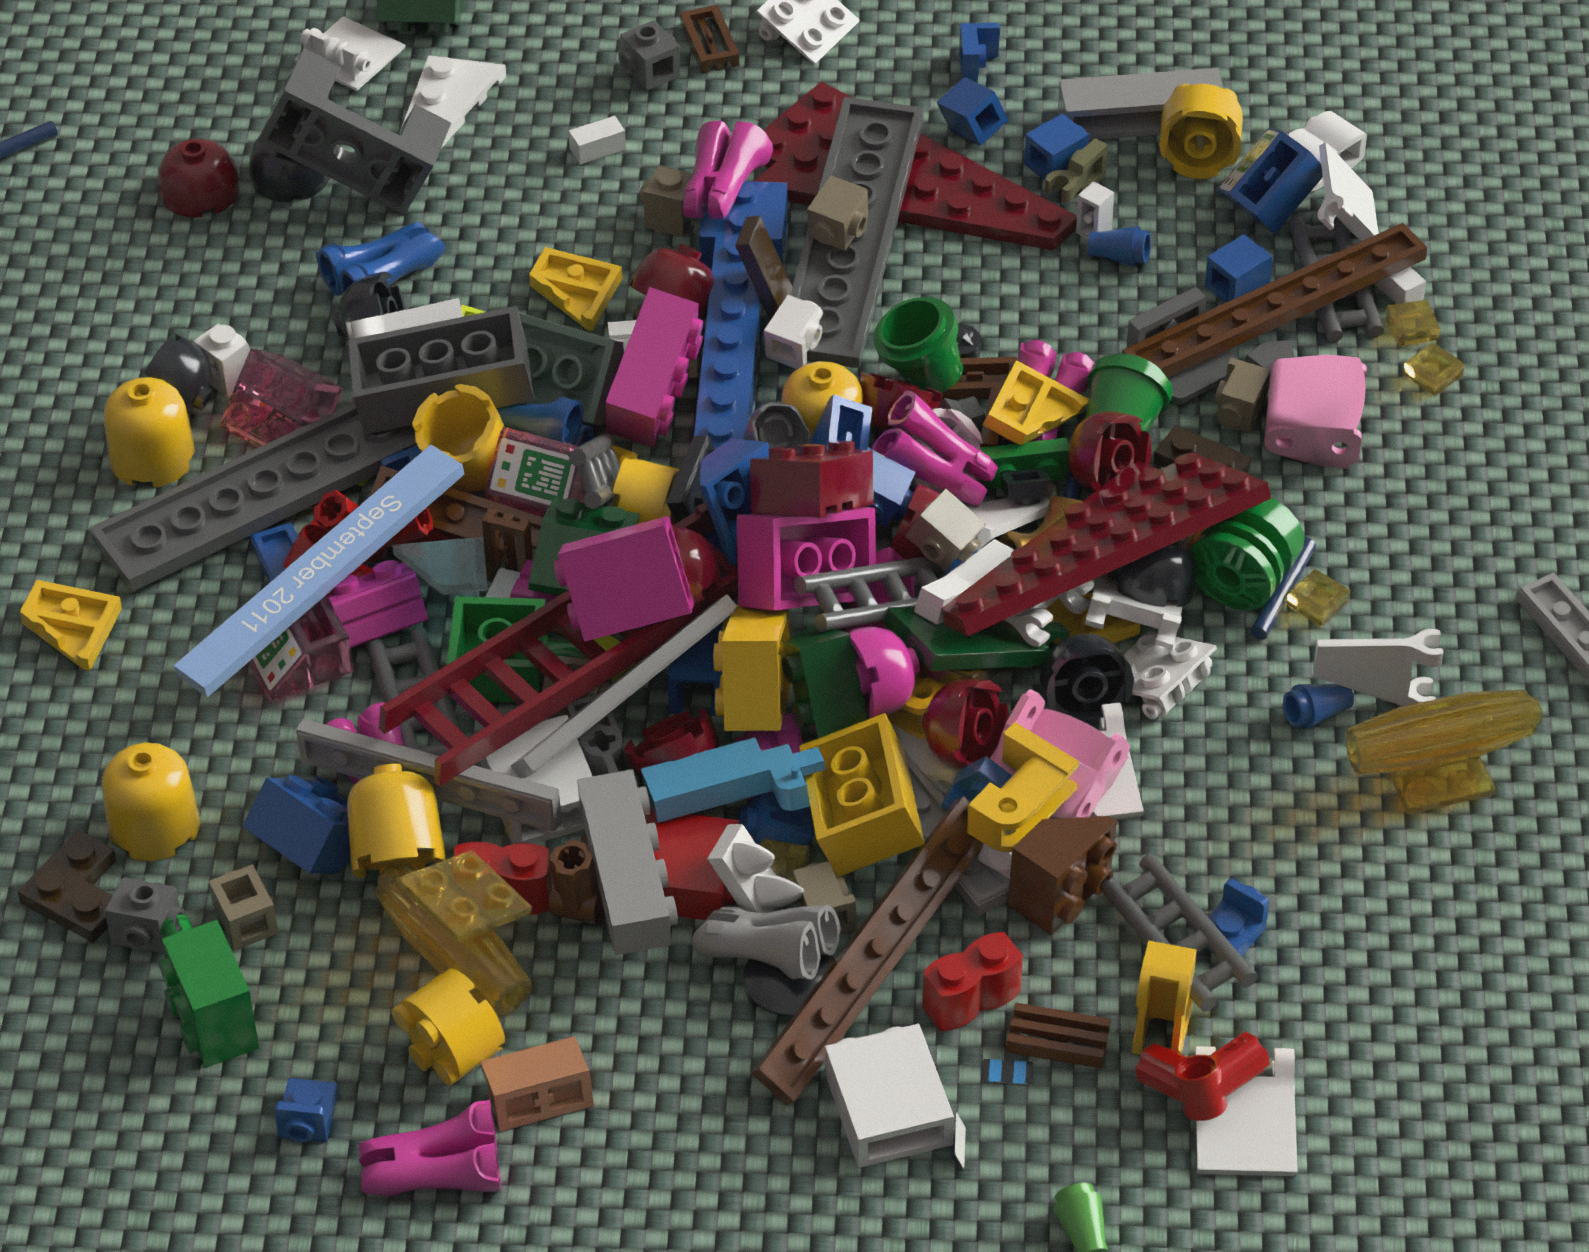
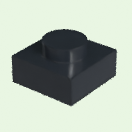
M1044 468L1000 473L1001 490L1008 501H1014L1017 505L1037 504L1040 502V498L1052 496L1051 479Z

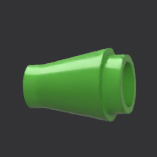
M1077 1183L1058 1191L1055 1195L1056 1205L1053 1211L1076 1251L1108 1252L1105 1241L1101 1194L1095 1192L1093 1185L1090 1183Z

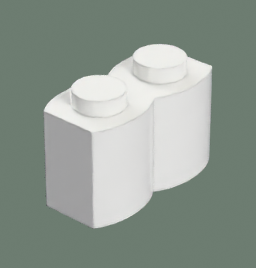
M1326 111L1318 116L1311 117L1303 128L1287 134L1308 149L1320 163L1319 145L1324 142L1350 168L1357 165L1365 155L1367 134L1332 111ZM1323 178L1312 191H1316L1324 186Z

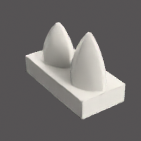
M728 824L707 858L738 906L743 910L758 913L774 912L777 907L795 902L804 892V889L796 883L776 876L771 868L774 861L773 853L755 844L743 824Z

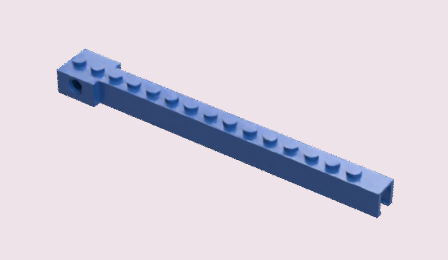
M744 181L731 210L724 220L711 219L707 208L706 214L700 221L699 252L702 253L700 261L711 269L714 285L709 293L694 436H708L715 450L731 438L744 439L746 426L753 415L763 305L735 244L746 217L761 216L784 266L788 223L787 183ZM716 529L706 534L704 537L725 555ZM723 621L669 664V714H678L684 711L686 682L713 683L710 716H716L715 692L716 688H720L722 671L714 670L713 654L714 644L718 643L719 631H723Z

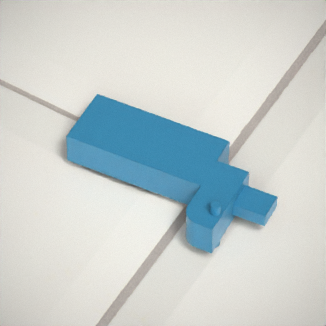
M754 737L696 753L676 761H667L642 768L641 772L649 802L659 823L771 791L774 792L779 806L784 810L794 811L809 807L808 789L803 776L826 770L825 761L818 747L794 754L789 744L761 751Z

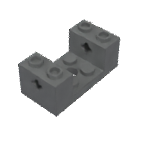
M303 48L276 98L257 141L405 215L434 167L451 122L415 104L400 131L396 134L327 99L341 66ZM339 144L348 145L355 151H346Z

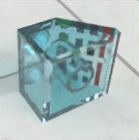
M483 537L393 545V554L442 595L452 594L453 603L455 602V596L479 597V592L488 591Z

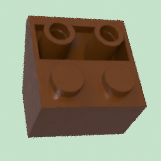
M1110 816L1042 819L1012 848L1007 905L1050 935H1053L1064 923H1072L1081 913L1087 900L1094 894L1100 895L1103 893L1100 884L1107 878H1113L1114 873L1111 871L1113 855L1117 848V843L1115 842L1117 821Z

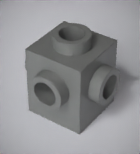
M655 20L620 34L621 52L618 54L620 65L624 72L631 74L646 91L680 77L679 45L670 32H665Z
M123 877L105 909L111 944L165 954L162 942L164 937L160 931L162 923L171 917L178 931L181 928L177 922L176 915H185L184 909L180 908L176 887Z

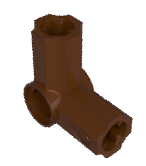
M583 834L581 841L569 840L562 846L554 847L549 862L554 883L549 899V911L552 915L598 925L603 918L604 909L597 884L594 858L590 854L586 834Z

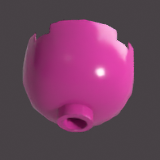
M865 627L850 631V640L854 648L857 662L856 667L868 719L884 713L888 716L896 712L910 699L915 685V674H918L920 670L918 657L914 649L911 647L906 648L904 642L897 635L883 628Z

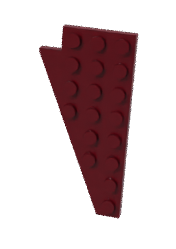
M821 81L763 129L772 142L773 153L769 162L764 165L769 169L754 181L787 183L788 202L810 206L819 191L844 97H853ZM920 133L897 222L1054 250L1076 230L1077 215Z
M1198 453L1181 455L1175 459L1174 464L1163 469H1156L1137 461L1084 501L1067 506L1064 509L1065 515L1026 545L1012 551L1010 557L942 607L941 612L944 623L965 636L972 635L1271 499L1268 482L1248 475L1246 472L1228 467L1223 463L1203 457Z

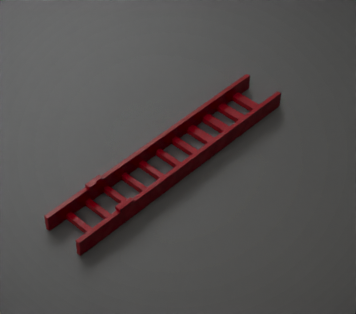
M706 502L696 507L695 513L674 525L696 531L703 537L715 529ZM708 541L718 559L720 572L725 575V577L721 578L720 585L718 587L710 585L702 591L704 599L694 603L690 614L649 624L641 630L634 628L619 632L625 640L607 651L594 639L584 642L581 629H573L567 610V604L572 603L568 590L381 705L378 729L383 734H386L412 717L420 722L448 749L447 752L435 759L433 781L440 787L651 653L716 600L728 594L732 601L738 598V566L729 565L726 556ZM556 629L584 654L590 662L573 672L539 638ZM519 651L554 684L538 693L503 660ZM485 673L520 706L503 715L468 682ZM450 695L484 728L468 738L433 704Z

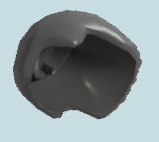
M767 403L761 405L751 416L746 426L744 440L768 442L770 448H796V453H798V445L811 443V433L802 415L793 405Z

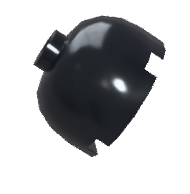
M258 138L250 149L249 174L256 192L267 199L278 202H291L290 196L303 194L304 199H308L322 191L330 180L329 177L258 142Z
M383 271L356 279L344 291L340 299L339 312H336L334 315V323L338 335L345 337L347 342L349 337L345 323L406 310L398 285L390 287L386 279L392 277L390 273Z
M178 333L175 334V339L170 337L164 342L144 372L148 377L163 380L176 388L186 405L188 415L194 408L202 411L214 392V389L208 386L212 373L207 356L192 341Z
M1179 540L1108 572L1106 580L1110 583L1114 579L1119 583L1117 587L1119 593L1138 602L1165 607L1167 599H1179L1177 607H1182L1191 602L1196 585L1197 563L1191 549L1184 541Z
M1074 634L1063 638L1050 649L1042 663L1040 683L1045 701L1050 710L1069 715L1090 726L1100 724V718H1104L1102 705L1121 704L1123 699L1127 703L1132 695L1134 676L1131 665L1125 655L1109 639L1096 634Z

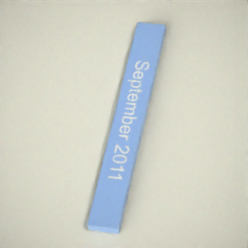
M432 444L429 445L174 665L177 676L206 697H209L465 475L462 464Z

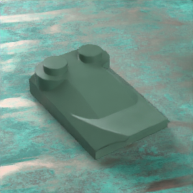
M519 313L528 346L534 401L525 402L524 404H546L564 396L568 399L581 401L584 408V422L601 425L606 418L605 402L624 355L623 342Z

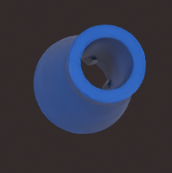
M1139 226L1102 232H1090L1088 238L1089 256L1101 257L1133 267H1137L1139 263H1148L1151 252V235L1149 231L1141 230Z
M1297 684L1292 687L1291 691L1286 692L1283 697V710L1288 722L1294 727L1301 726L1305 729L1315 726L1342 710L1351 708L1354 704L1352 689L1338 684Z

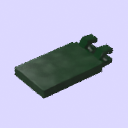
M916 606L888 607L883 624L897 635L907 648L911 647L914 649L918 659L930 671L1039 666L1050 649L1056 645L1051 641L1056 638L1063 639L1070 635V631L1061 622H1049L1043 628H1040L1050 634L1049 639L1041 646L1035 647L1027 643L1012 624L1002 620L972 635L965 636L946 626L944 622L936 625L915 613Z

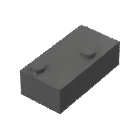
M517 306L348 340L353 399L364 435L413 425L412 422L418 407L429 395L436 393L440 396L447 391L456 390L455 385L459 384L479 388L489 395L496 408L534 401L528 346Z

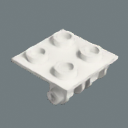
M768 0L756 11L762 18L758 30L761 38L769 41L771 39L775 40L781 35L813 65L860 21L838 0Z
M344 16L324 33H321L316 28L311 30L305 29L300 37V42L304 44V48L341 66L335 81L355 91H358L405 48V44ZM299 55L294 59V62H295V63H296V61H297Z
M1150 631L1136 641V644L1124 655L1131 665L1134 676L1132 695L1143 698L1145 704L1142 706V710L1148 718H1163L1176 705L1175 702L1182 701L1185 698V694H1189L1198 683L1209 676L1210 667H1212V660L1209 656L1217 649L1216 645L1175 637L1173 649H1168L1155 645L1157 632Z

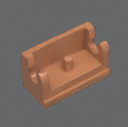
M575 1036L481 1061L482 1072L489 1089L486 1090L487 1097L490 1100L499 1132L594 1106L589 1068Z

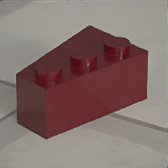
M854 441L828 442V450H826L823 444L798 445V453H796V448H769V456L750 458L751 513L822 518L826 517V510L830 509V513L837 514L841 513L844 507L846 509H856L874 504L873 450L855 449Z

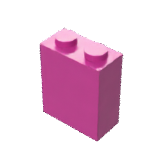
M669 516L563 544L558 553L559 559L554 560L557 580L561 587H568L572 603L567 604L571 625L574 630L581 629L584 642L690 614L695 603Z

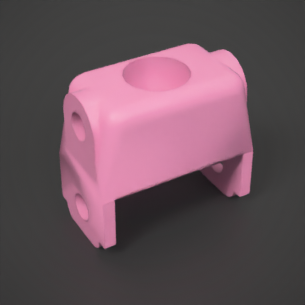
M1316 355L1282 358L1274 361L1271 368L1264 438L1266 450L1316 466L1349 469V464L1358 462L1362 435L1357 430L1364 408L1367 371L1365 364L1361 363L1360 358ZM1343 442L1348 447L1339 449L1334 447L1333 444Z
M1030 689L1020 697L1005 724L998 746L990 759L1011 775L1015 774L1017 770L1002 762L1003 733L1014 722L1020 724L1079 761V767L1069 777V779L1078 784L1077 790L1053 813L1050 819L1090 817L1097 803L1112 787L1129 756L1127 754L1130 744L1123 736L1117 733L1109 738L1083 721L1057 711L1044 709L1045 700L1039 693Z

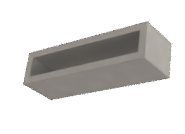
M1219 68L1059 80L1058 112L1059 115L1064 114L1075 124L1082 126L1089 134V140L1094 138L1110 139L1160 135L1163 107L1177 86L1182 84H1210L1223 88Z
M633 769L577 779L580 813L590 854L594 858L597 884L614 955L670 946V926L678 924V916L674 897H665L663 888L669 887L664 859L655 860L654 851H659L655 823L646 824L644 816L650 814L646 787L637 788Z

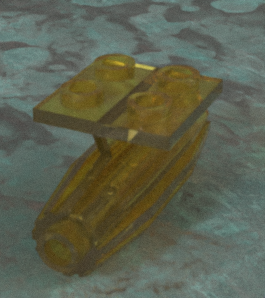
M1526 690L1466 692L1399 707L1346 729L1345 747L1350 765L1354 768L1355 773H1388L1407 814L1495 795L1496 788L1480 756L1534 735L1537 731L1536 725L1542 723V710L1538 699L1528 695Z
M473 850L420 870L405 863V865L389 866L380 874L377 880L376 898L404 939L440 974L449 968L456 969L464 974L476 986L469 993L477 1003H481L486 999L496 1015L500 1017L502 1015L507 1016L514 1010L516 1011L526 1001L527 995L532 989L530 986L532 984L531 980L502 939L493 930L501 925L529 915L532 906Z

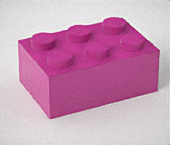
M649 287L605 402L606 432L653 448L656 446L659 435L665 437L668 435L674 418L672 408L675 397L681 398L684 393L689 376L686 373L689 359L696 360L703 339L700 333L704 321L698 319L699 303Z
M844 507L842 512L837 514L830 513V509L826 510V517L822 518L757 513L737 515L738 606L782 610L819 605L813 593L800 595L796 592L794 587L795 579L800 576L876 564L875 508L860 507L846 509ZM876 582L867 584L873 597L876 598ZM847 587L832 590L839 603L855 601Z

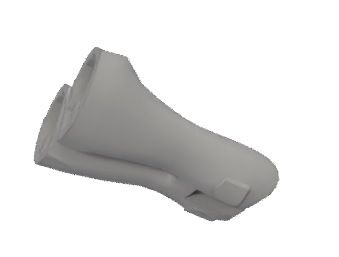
M827 904L789 908L770 913L750 912L740 907H721L714 910L693 934L692 946L701 955L718 958L754 959L779 968L790 979H813L818 971L820 955L831 956L835 953L841 928L835 910Z

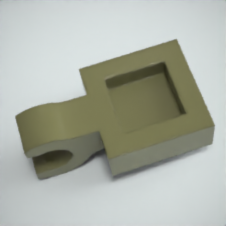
M1094 138L1082 150L1078 149L1069 160L1068 170H1056L1047 175L1045 179V192L1049 194L1055 188L1060 187L1062 188V201L1067 203L1073 200L1076 194L1079 195L1093 181L1098 183L1106 176L1108 145Z

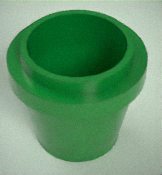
M933 297L908 299L891 308L878 322L873 335L874 347L880 359L886 365L894 368L905 381L910 382L909 384L915 385L918 389L924 391L928 387L945 392L946 389L955 385L961 377L963 365L956 338L958 322L951 307L946 302Z
M1113 354L1101 357L1092 364L1087 377V385L1090 392L1086 418L1103 411L1121 412L1139 417L1143 421L1138 422L1141 425L1142 431L1148 432L1157 416L1168 409L1173 396L1172 385L1159 367L1142 357L1131 354Z

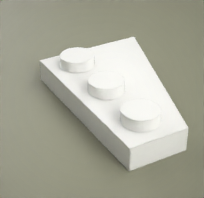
M428 55L404 122L415 104L450 121L451 126L442 145L443 147L465 123V115L473 106H480L487 99V91L493 84L499 85L506 78V66L503 64Z

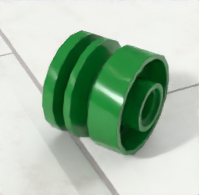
M1271 497V499L1205 528L1190 548L1195 555L1197 563V585L1215 601L1230 608L1250 611L1263 607L1303 550L1305 536L1299 521L1287 507Z

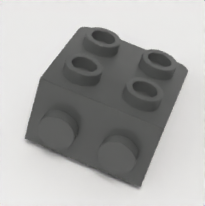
M1194 287L1128 320L1127 347L1204 313L1206 295L1197 287ZM1227 350L1168 377L1173 388L1171 401L1176 404H1183L1219 386L1221 380L1226 381L1229 359H1239Z

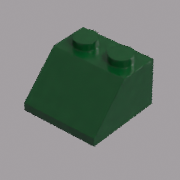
M377 0V21L387 24V31L410 32L411 25H426V32L449 33L450 26H460L464 0Z
M553 498L541 523L528 590L558 596L568 591L567 586H560L554 568V560L559 559L558 553L562 545L639 524L640 513L625 511L614 506H599L596 509H591L585 503H581L576 499Z
M814 625L784 642L786 657L782 659V667L787 681L793 686L796 700L791 705L792 714L796 725L802 728L804 733L819 738L868 720L856 667L857 662L854 648L850 640L851 634L839 630L820 632Z

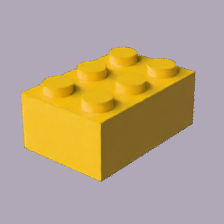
M735 604L737 606L735 608L736 611L731 614L730 619L723 621V631H719L718 643L714 644V670L722 671L720 688H716L715 692L716 716H724V731H780L792 692V684L787 681L782 667V659L786 657L784 642L790 639L789 609L766 610L742 607Z
M885 713L799 746L800 752L818 747L825 761L826 770L805 775L816 839L837 877L925 844L905 750Z

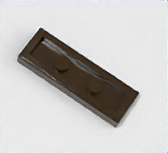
M761 216L746 217L735 247L771 321L787 295L791 296L793 287Z

